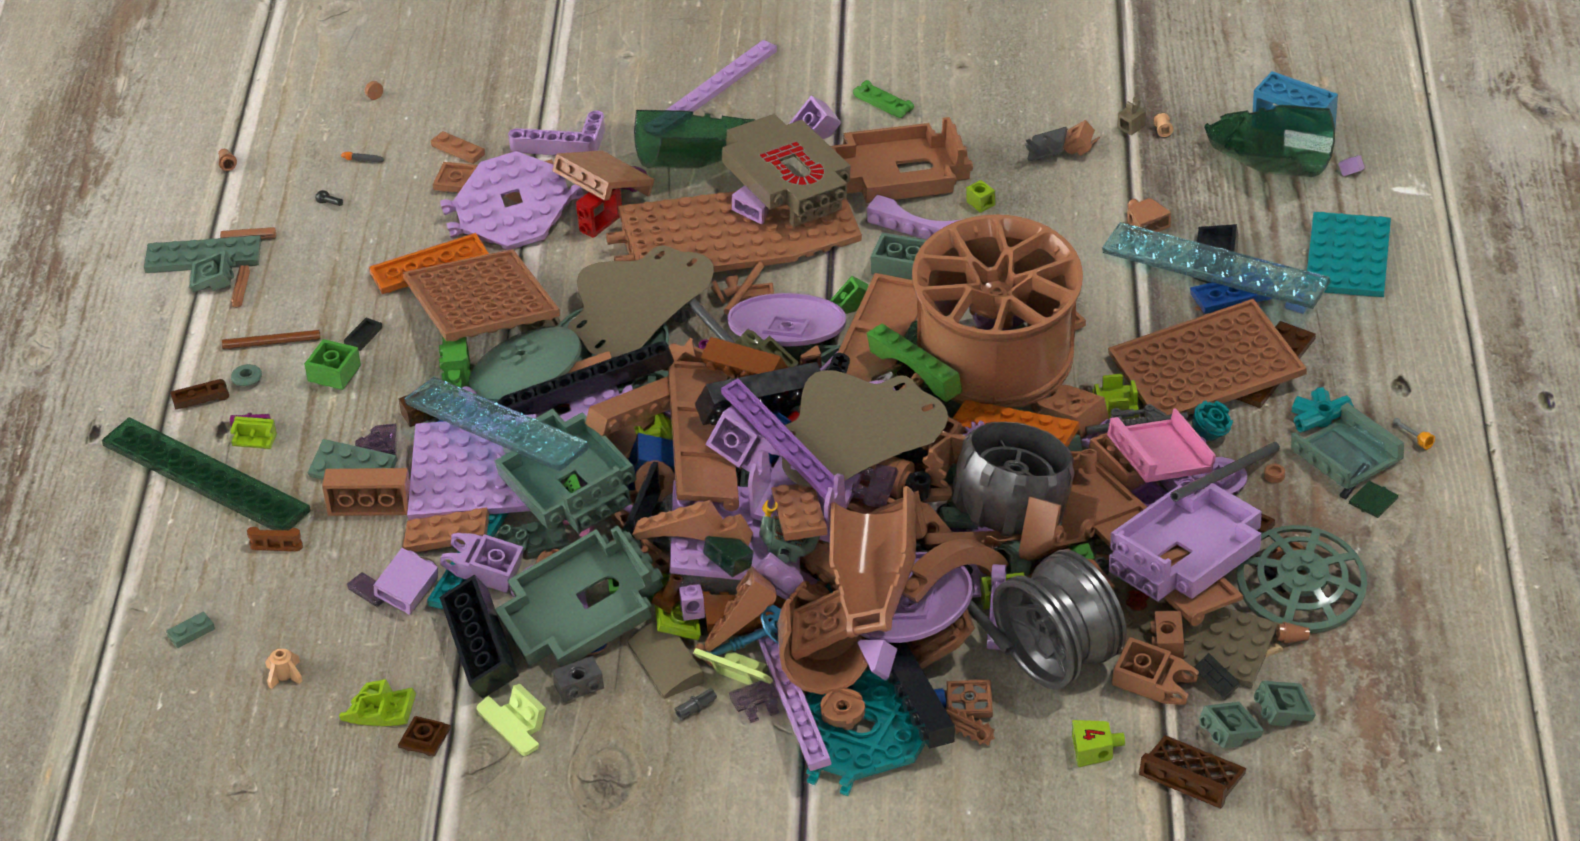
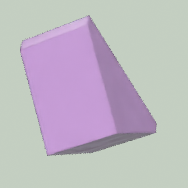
M860 640L857 642L871 672L886 681L889 678L897 648L885 640Z

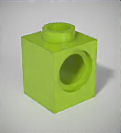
M979 180L966 187V202L982 213L995 206V190L982 180Z

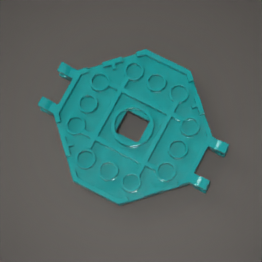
M871 670L863 672L862 676L853 685L845 688L854 690L862 696V700L865 702V715L863 719L875 722V725L869 732L859 733L851 729L845 730L841 727L825 723L821 715V701L826 694L821 695L808 692L805 696L832 764L810 771L808 768L806 770V774H809L807 783L816 785L821 770L842 776L839 784L842 785L840 794L849 796L855 780L915 763L926 743L921 741L918 728L912 725L910 714L904 711L901 698L896 697L893 684H889L888 680L885 681L871 672ZM844 706L843 708H839V709H840V710H845V709H847V707Z

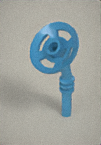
M775 605L768 606L761 613L762 629L744 637L738 636V639L736 637L734 640L730 639L728 643L720 645L708 653L718 656L731 650L735 652L736 648L738 650L741 647L745 648V645L767 635L779 644L778 635H775V633L778 634L777 623L781 609ZM766 612H771L773 615L769 614L766 616Z

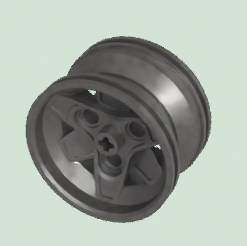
M1059 550L1053 553L1035 568L1031 578L1014 576L1000 584L994 592L993 612L996 625L1000 632L1005 634L1015 645V650L1011 654L1012 657L1029 677L1046 688H1063L1077 679L1082 664L1094 665L1105 662L1118 655L1125 646L1127 636L1125 618L1113 589L1101 572L1089 560L1074 551Z

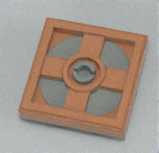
M991 680L946 681L948 709L950 706L954 709L958 708L959 713L966 712L967 717L972 715L974 718L993 717Z

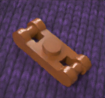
M250 527L247 530V536L250 539L249 545L252 550L296 552L303 548L298 528L285 531L259 530L257 527Z

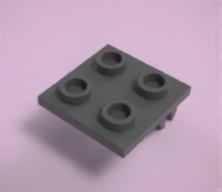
M1067 127L1034 135L1032 141L1031 139H1026L1027 143H1025V146L1029 150L1028 161L1040 160L1043 157L1062 153L1068 130Z

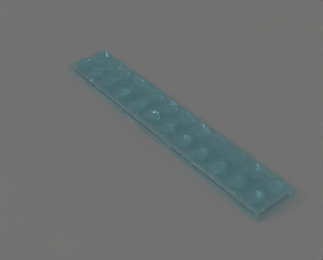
M1121 222L1102 247L1103 253L1311 309L1315 307L1330 284V277Z
M436 377L431 378L404 398L408 406L559 472L590 449L588 442Z

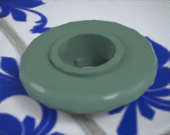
M252 364L241 365L231 373L232 382L239 386H250L258 382L262 377L260 368Z

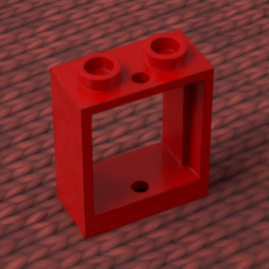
M620 188L612 189L609 200H603L588 192L576 201L580 232L594 238L620 218L618 213V206H622ZM603 203L604 210L594 217V209Z

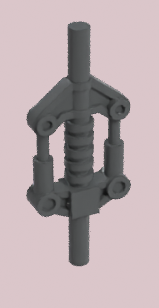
M1151 404L1146 405L1144 409L1140 410L1129 409L1121 411L1118 408L1111 410V418L1118 417L1125 426L1170 420L1172 414L1166 415V413ZM1187 412L1180 413L1185 420H1188ZM1138 414L1146 415V418L1141 417L1140 419L1135 418V420L1133 418L1129 420L1124 419V421L1122 420V418L1134 417V415ZM1110 423L1086 426V433L1088 435L1108 432Z

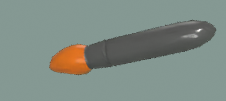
M352 152L341 154V157L347 160L376 163L384 161V158L378 155Z

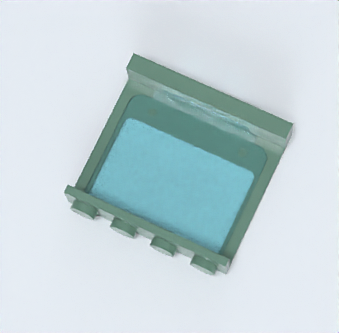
M1349 403L1341 406L1340 420L1305 439L1296 432L1291 434V450L1346 489L1356 486L1404 458V442Z

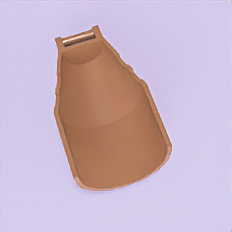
M908 486L903 487V509L893 513L862 514L849 511L835 502L831 503L829 563L836 577L835 583L841 593L840 599L847 618V635L849 638H856L860 634L880 630L887 632L892 629V620L916 557L917 496Z

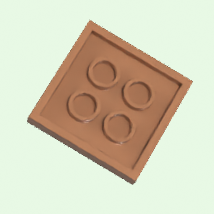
M839 589L793 610L791 655L795 660L808 656L817 650L826 648L848 637L847 618L840 599L841 593Z

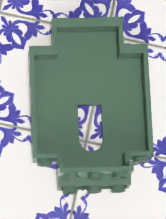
M551 409L500 437L506 454L494 460L498 475L547 529L566 520L579 534L632 504L629 490L626 486L637 480L633 465L605 435H600L585 424L587 416L583 412L564 421L554 409ZM577 473L587 485L570 493L560 481Z
M617 525L611 529L614 540L609 542L605 534L601 536L598 530L595 529L507 580L515 598L497 607L495 611L528 666L535 664L550 654L554 656L560 667L574 663L652 617L649 610L652 606L647 598L663 588L661 580L664 578L658 568L654 569L652 567L653 561L647 552H642L643 546L641 542L633 538L630 532L626 530L622 532ZM607 578H613L619 582V588L615 593L587 609L584 608L577 597L580 593Z

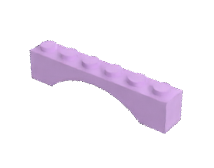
M876 195L867 207L868 223L926 240L943 227L959 221H935L920 218L903 210L894 199Z

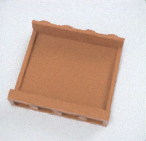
M603 150L557 153L552 169L553 172L603 200H609L612 189L632 187L644 195L650 196L655 180Z

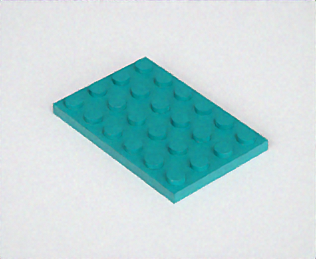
M1314 212L1305 291L1384 297L1391 218Z

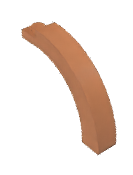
M972 539L951 540L933 548L913 565L911 570L913 575L908 579L902 595L918 603L943 575L954 568L975 564L980 572L992 576L993 564L1006 565L1007 567L1009 563L999 552Z

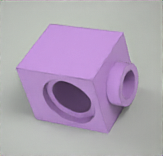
M701 584L679 587L683 620L705 618Z

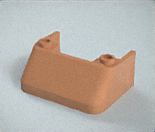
M1071 490L1061 525H1058L1061 505L1029 497L1019 547L1020 558L1029 561L1045 558L1058 550H1065L1068 547L1079 545L1093 537L1099 498Z

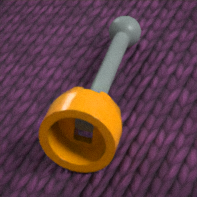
M1399 418L1393 420V425L1400 426L1416 436L1420 447L1428 450L1433 446L1435 442L1433 434L1425 431L1418 433L1401 423Z

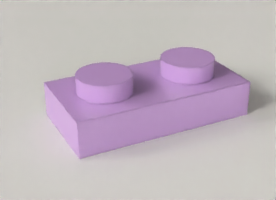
M771 552L756 566L757 572L788 595L803 582V577Z

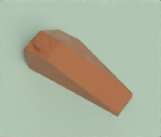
M751 566L746 575L741 579L735 589L738 592L734 601H728L725 606L724 618H719L704 642L706 651L711 652L775 602L777 597L775 587L763 575L757 572L754 567Z

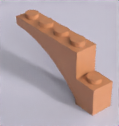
M711 500L697 502L684 508L679 507L666 513L661 512L649 518H641L638 520L633 532L636 540L662 536L694 538L728 548L730 552L748 547L753 535L752 530L741 514L727 516L722 519Z

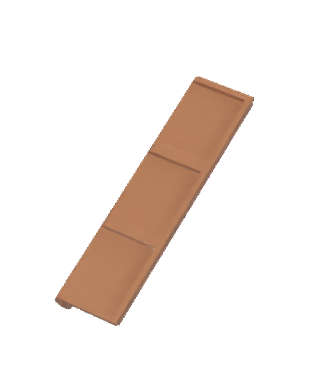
M878 273L874 274L838 353H844L850 358L846 374L870 382L873 376L898 363L899 360L886 358L882 360L870 352L867 332L883 323L908 340L917 320V296L912 280Z
M674 361L668 367L677 500L703 502L711 500V502L723 503V507L727 511H735L739 508L736 465L705 445L716 425H703L695 406V402L705 385L727 380V374L721 370L712 371L705 366V363Z
M1096 461V472L1093 474H1085L1082 468L1074 469L1075 474L1071 490L1099 498L1094 523L1095 534L1110 547L1111 532L1146 509L1147 506L1102 464ZM1175 545L1160 557L1164 560L1169 558L1172 567L1189 555L1190 552L1179 545ZM1222 577L1193 599L1176 589L1163 598L1176 611H1181V615L1192 626H1197L1204 620L1205 614L1241 601L1244 595Z

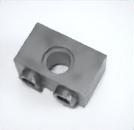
M593 656L552 670L554 686L563 703L604 688L602 672Z

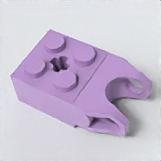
M733 405L722 413L705 444L738 468L742 467L748 472L751 470L752 463L758 467V452L760 450H765L770 454L782 457ZM770 464V474H771V472H772V470H773V467H772V465Z
M467 533L453 534L451 536V545L461 553L442 554L440 564L457 577L467 580L471 576L476 575L485 586L507 593L510 588L507 580L516 576L522 563L523 547L485 534L483 537ZM456 539L463 540L465 544H459ZM445 559H450L455 565L447 563Z

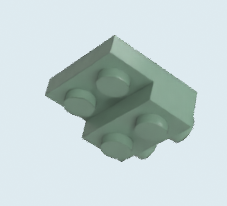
M223 250L192 263L189 288L192 292L204 290L208 286L213 291L230 285L231 279L234 278L232 267L236 266L234 258L226 250Z
M1261 681L1254 693L1255 702L1260 703L1262 707L1261 715L1264 719L1268 720L1269 725L1290 726L1293 720L1312 722L1316 716L1300 683Z
M1240 702L1206 705L1199 717L1200 726L1209 731L1213 742L1218 743L1222 748L1239 747L1244 739L1261 737L1264 729Z

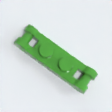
M865 80L861 86L853 89L855 97L898 118L904 117L906 112L914 109L912 101H904L873 86L869 80Z

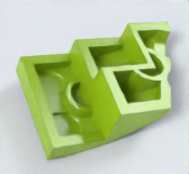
M386 679L368 682L351 700V707L346 712L339 714V718L341 721L368 726L407 724L416 692L413 687L393 691Z

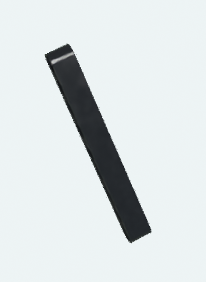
M657 342L507 394L499 399L498 406L504 417L536 414L668 368L673 364L674 358L666 342Z

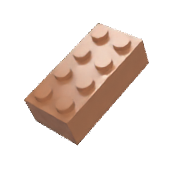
M408 468L325 469L322 488L328 516L407 515L410 489Z

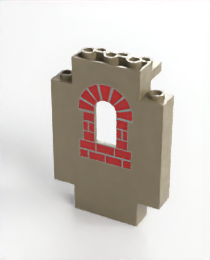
M775 114L727 130V146L722 147V163L770 210L787 204L790 207V224L793 227L842 210V200L847 198L846 182L850 181L851 165L803 120L786 125ZM795 157L810 171V174L804 177L796 176L781 161Z

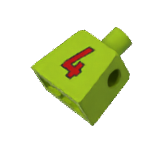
M1072 720V739L1078 767L1113 759V747L1125 746L1124 732L1111 733L1109 722Z

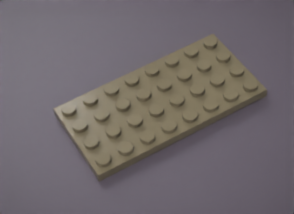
M1114 578L1112 581L1115 586L1113 591L1120 603L1126 623V643L1129 637L1152 645V637H1155V634H1151L1150 621L1155 620V611L1176 610L1164 598L1156 601L1126 581ZM1225 607L1205 614L1204 620L1197 626H1192L1182 616L1184 658L1182 659L1194 667L1210 653L1240 682L1241 686L1252 688L1266 658L1267 651L1270 649L1275 638L1278 623Z

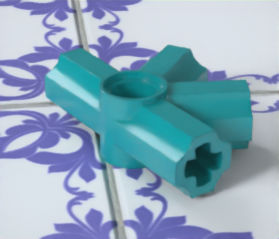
M1317 387L1314 391H1311V400L1297 396L1291 411L1298 414L1293 420L1296 429L1301 433L1317 426L1325 428L1331 425L1333 419L1341 416L1342 405L1349 403L1354 407L1351 398L1346 395L1331 401L1329 391H1326L1324 387Z

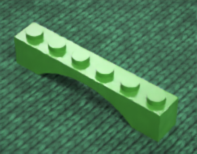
M883 323L867 332L870 352L882 360L893 358L905 363L925 381L935 395L947 402L962 392L960 377L957 371Z

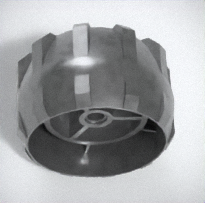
M1018 422L986 423L970 432L963 441L952 486L954 489L952 501L961 513H968L971 516L970 520L973 524L980 528L987 527L998 531L1002 536L1011 537L1013 534H1022L1029 497L1061 505L1059 525L1063 519L1075 474L1073 469L1074 458L1069 448L1047 431Z

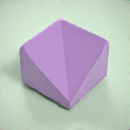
M1361 155L1344 159L1338 163L1343 176L1359 172L1365 168Z

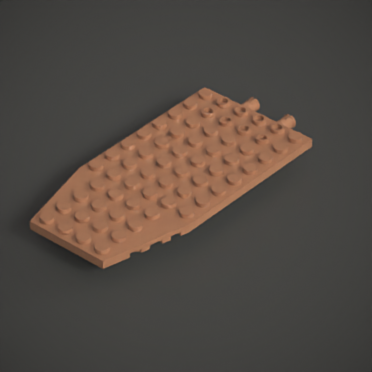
M733 191L618 206L622 231L606 233V240L608 245L625 243L628 255L614 256V261H637L642 259L653 248L663 245L682 252L702 254L711 260L714 272L755 267L758 262L763 263L764 266L794 262L798 260V257L804 255L810 257L814 255V252L820 250L823 252L830 251L836 245L843 247L862 241V234L847 198L842 200V210L793 227L790 224V207L787 204L769 209L763 224H759L733 211L732 194L736 192ZM661 251L658 253L655 259H660L665 252ZM693 258L687 263V266H692L698 259Z

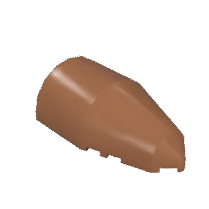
M803 581L796 588L795 592L790 595L789 599L785 601L778 619L781 667L790 682L804 691L821 695L831 691L833 693L840 692V689L853 685L868 665L857 643L860 640H865V637L861 635L856 638L847 637L808 656L795 660L791 655L793 610L830 594V591L824 587L826 584L821 581H817L816 584Z

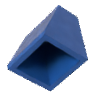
M638 433L628 457L629 462L634 467L635 474L644 463L654 460L666 463L675 474L673 440ZM634 482L627 485L628 490H636Z

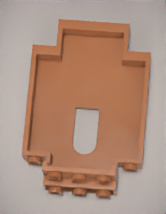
M950 117L942 119L941 133H936L935 130H932L930 123L843 133L842 145L831 146L851 165L850 181L846 182L847 194L862 192L866 203H871L876 195L897 200L953 193L956 180L970 179V171L973 170L972 161L968 159L966 146H963L961 135H958L956 125L952 123ZM921 161L933 164V167L930 169L901 173L897 167V164Z

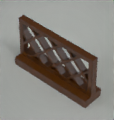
M1166 735L1149 754L1145 753L1141 757L1139 771L1140 776L1220 809L1224 806L1228 794L1246 774L1245 767ZM1167 744L1175 749L1165 750L1164 746ZM1185 754H1192L1195 757L1186 758ZM1176 755L1180 757V759L1170 760L1169 756ZM1211 762L1216 764V766L1206 767L1205 763ZM1199 764L1200 768H1191L1190 765ZM1225 771H1233L1237 774L1227 775ZM1220 772L1221 776L1211 777L1210 773Z

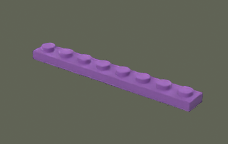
M738 378L722 387L721 394L825 499L828 487H834V475Z

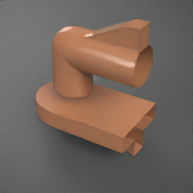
M728 276L725 279L728 288L723 290L727 297L736 294L738 291V276ZM716 280L712 281L713 286L710 287L711 290L720 298L722 304L726 303Z

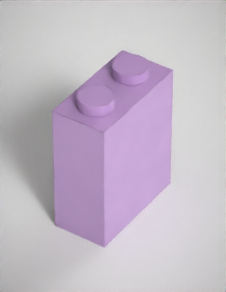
M401 548L374 583V596L410 615L437 580L438 567L432 561L420 558L415 552Z

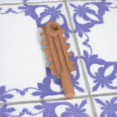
M952 706L946 710L955 725L956 734L962 732L964 737L969 735L971 740L974 741L976 739L979 745L985 743L989 746L990 741L995 739V729L990 727L989 723L983 725L981 719L975 721L973 715L967 717L966 712L960 714L958 708L954 709Z

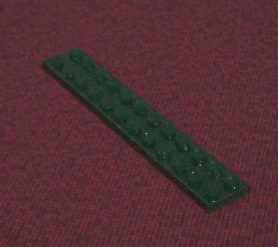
M130 417L102 439L104 447L271 530L289 531L311 511L310 505Z

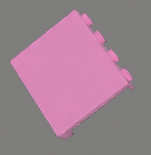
M1176 408L1173 409L1170 420L1125 426L1118 417L1110 419L1107 436L1146 483L1212 472L1216 455Z

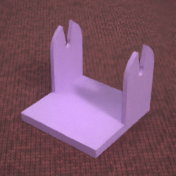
M765 450L758 452V467L752 463L748 479L751 518L762 521V516H765L762 506L767 500L768 508L772 509L774 501L771 488L778 487L779 485L797 484L785 474L782 468L781 456H779L770 474L769 454ZM861 472L844 481V475L838 473L834 475V487H828L825 499L816 491L828 535L820 536V540L830 543L831 503L835 502L847 509L862 479ZM776 510L771 514V518L773 515L778 517Z

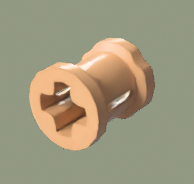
M1165 113L1157 114L1154 117V125L1157 127V133L1161 137L1170 136L1174 130L1173 125L1169 123V116Z

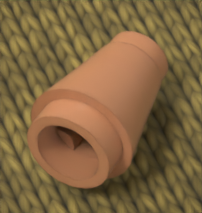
M221 149L218 152L220 168L225 171L233 170L237 164L236 157L227 149Z
M1287 622L1277 624L1276 640L1281 641L1282 644L1309 640V628Z

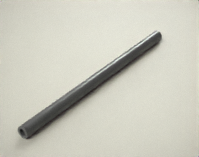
M1277 442L1268 444L1171 492L1170 497L1175 502L1209 486L1211 483H1215L1278 452L1280 446Z

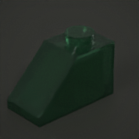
M715 536L705 537L703 554L732 578L751 567L754 551L741 540Z

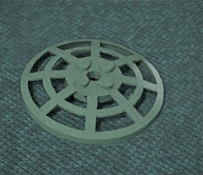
M1302 525L1281 526L1262 533L1261 540L1270 537L1275 542L1265 549L1261 557H1250L1237 567L1236 575L1239 592L1244 595L1243 600L1254 614L1279 624L1287 622L1307 627L1310 633L1325 632L1346 623L1360 609L1366 594L1367 575L1358 554L1341 538L1315 527ZM1307 532L1311 533L1310 538L1301 536L1282 538L1279 533ZM1319 536L1337 543L1348 553L1339 554L1330 545L1318 540ZM1307 542L1308 544L1306 550H1293L1288 543ZM1316 545L1326 549L1333 556L1322 558L1317 553H1314ZM1277 547H1280L1285 553L1280 560L1267 558ZM1355 560L1361 575L1360 587L1348 582V569L1345 561ZM1339 563L1342 579L1330 575L1328 566ZM1245 564L1258 565L1257 576L1261 586L1251 592L1247 588L1244 578ZM1264 566L1277 568L1276 578L1267 582ZM1304 570L1308 575L1304 576L1299 574L1298 571ZM1327 583L1339 586L1336 592L1329 598H1326L1322 591ZM1281 585L1283 589L1291 593L1290 599L1288 600L1280 596L1273 588ZM1345 590L1356 594L1357 598L1353 604L1342 614L1336 616L1331 605L1340 599ZM1267 593L1274 601L1287 607L1284 618L1267 611L1255 599ZM1315 595L1318 600L1315 603L1298 602L1300 596ZM1323 609L1328 619L1313 623L1292 621L1295 610L1312 611Z

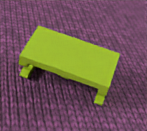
M235 416L230 434H234L231 441L232 446L272 448L277 435L274 419Z

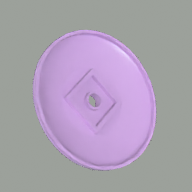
M775 293L752 297L736 304L728 313V325L738 336H741L749 328L763 340L770 335L780 346L793 347L815 344L835 337L845 328L846 315L837 304L820 297L797 293Z
M916 552L914 564L927 552ZM963 565L949 571L929 589L918 603L902 595L892 620L891 631L883 632L880 630L860 635L871 640L902 643L923 639L944 630L953 624L970 604L973 585L969 572Z

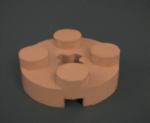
M840 689V692L834 694L833 691L827 693L821 701L822 720L825 723L841 727L845 730L853 729L855 724L859 723L865 715V702H863L862 696L851 689ZM844 706L847 707V709H845V710H840V709H839V708H843Z

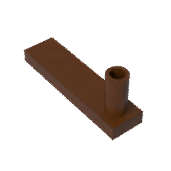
M671 574L667 584L654 596L651 603L670 614L680 604L679 587L698 585L706 577Z

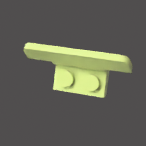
M697 648L693 652L696 657L711 662L716 672L723 676L756 687L760 680L769 684L773 682V679L765 674L768 671L767 664L732 651H729L724 658Z
M521 684L513 686L509 704L500 707L488 695L477 705L478 713L521 755L527 756L538 749L539 743L531 735L541 729L546 708Z

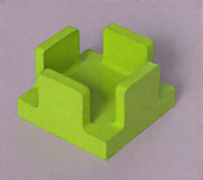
M1112 374L1102 377L1101 388H1099V384H1094L1092 393L1105 398L1109 420L1111 418V410L1114 408H1118L1121 411L1129 409L1139 410L1138 391L1135 380H1130V385H1123V375ZM1139 414L1134 415V417H1127L1122 419L1137 418L1139 417Z

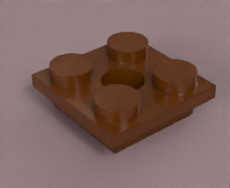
M414 716L398 743V748L423 753L427 756H435L450 731L451 725Z

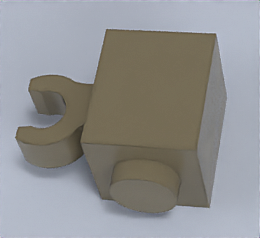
M1133 97L1132 103L1129 101L1126 103V108L1118 113L1117 128L1131 136L1146 126V110L1140 108L1141 101L1136 97Z

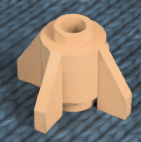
M277 649L270 654L265 661L266 668L270 669L267 681L269 688L273 689L279 683V680L286 681L291 678L292 681L299 684L302 682L301 674L295 667L300 662L298 655L287 649Z

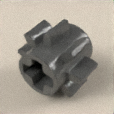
M687 303L672 315L673 321L683 323L688 318H691L690 313H692V309Z

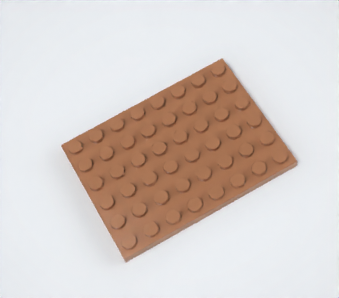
M513 249L403 272L405 282L446 341H457L463 337H475L486 332L494 333L500 329H512L518 325H530L536 321L552 320L554 317L560 316V309Z
M1254 299L1108 348L1110 357L1129 384L1130 380H1135L1138 397L1145 406L1151 404L1166 413V415L1172 414L1175 408L1179 413L1187 412L1190 415L1205 400L1211 403H1215V401L1225 403L1307 375V368Z

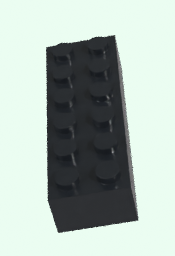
M814 362L739 377L738 379L773 412L780 409L790 410L795 406H800L806 381L814 373L821 370L818 363ZM737 378L705 385L695 402L703 425H716L722 413L732 406L721 394V388Z
M473 575L440 596L439 598L469 686L484 699L517 678L519 674L489 590L479 578Z

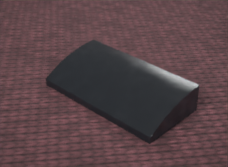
M1237 224L1198 227L1194 279L1205 283H1212L1235 277L1239 239Z
M653 462L649 467L622 532L625 530L630 532L633 538H635L633 532L638 520L652 516L661 494L658 462Z

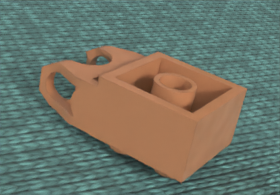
M1061 385L1056 392L1054 391L1051 394V397L1031 404L1034 413L1079 421L1080 428L1076 434L1080 438L1087 434L1086 426L1100 425L1109 418L1104 397L1070 385Z
M1129 637L1114 667L1112 685L1163 704L1185 705L1188 693L1176 683L1197 682L1199 671L1182 658L1171 655V651ZM1183 671H1188L1192 673L1193 676H1189ZM1173 694H1179L1182 698H1177Z

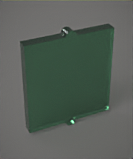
M1368 481L1349 500V504L1360 509L1361 512H1366L1379 518L1398 499L1399 495L1386 489L1385 486L1382 487Z

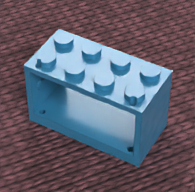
M1271 71L1254 89L1252 126L1319 149L1335 131L1338 94ZM1273 103L1314 117L1316 120L1273 105Z

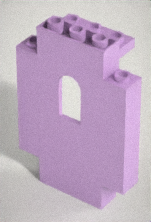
M1211 483L1197 494L1193 493L1175 502L1171 499L1170 494L1182 487L1179 485L1111 532L1110 549L1114 552L1109 555V572L1156 601L1161 600L1175 589L1193 599L1260 550L1261 533L1257 530L1261 527L1262 511L1214 483ZM1175 545H1179L1190 552L1189 555L1172 567L1169 558L1164 560L1160 557Z

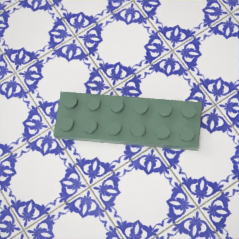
M247 236L148 243L144 264L145 273L191 270L192 263L223 250H226L234 258L236 263L234 267H240L241 265L256 266L259 265L261 237Z

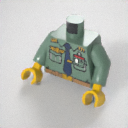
M767 500L762 506L765 516H762L759 531L761 539L767 545V553L771 552L787 564L789 561L797 562L799 556L804 557L813 552L820 536L785 541L778 517L773 515L771 518V514L777 509V502L775 501L772 509H769Z

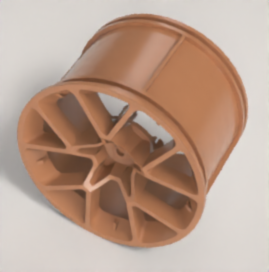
M1000 214L974 216L956 221L938 230L924 242L915 256L912 268V283L917 296V346L959 373L962 392L951 400L963 404L965 400L1014 409L1044 399L1063 384L1073 365L1076 301L1080 295L1083 282V270L1077 252L1062 235L1042 223L1023 217ZM968 307H970L969 311L974 316L977 313V316L981 315L986 318L996 319L994 327L990 330L977 329L975 326L968 327L959 324V321ZM1014 315H1017L1031 325L1021 329L1002 331V328L1009 329L1013 326Z

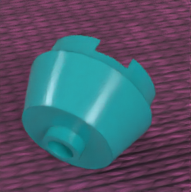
M1205 400L1195 408L1192 428L1205 440L1214 441L1231 430L1233 420L1228 415L1230 410L1219 401L1211 403Z

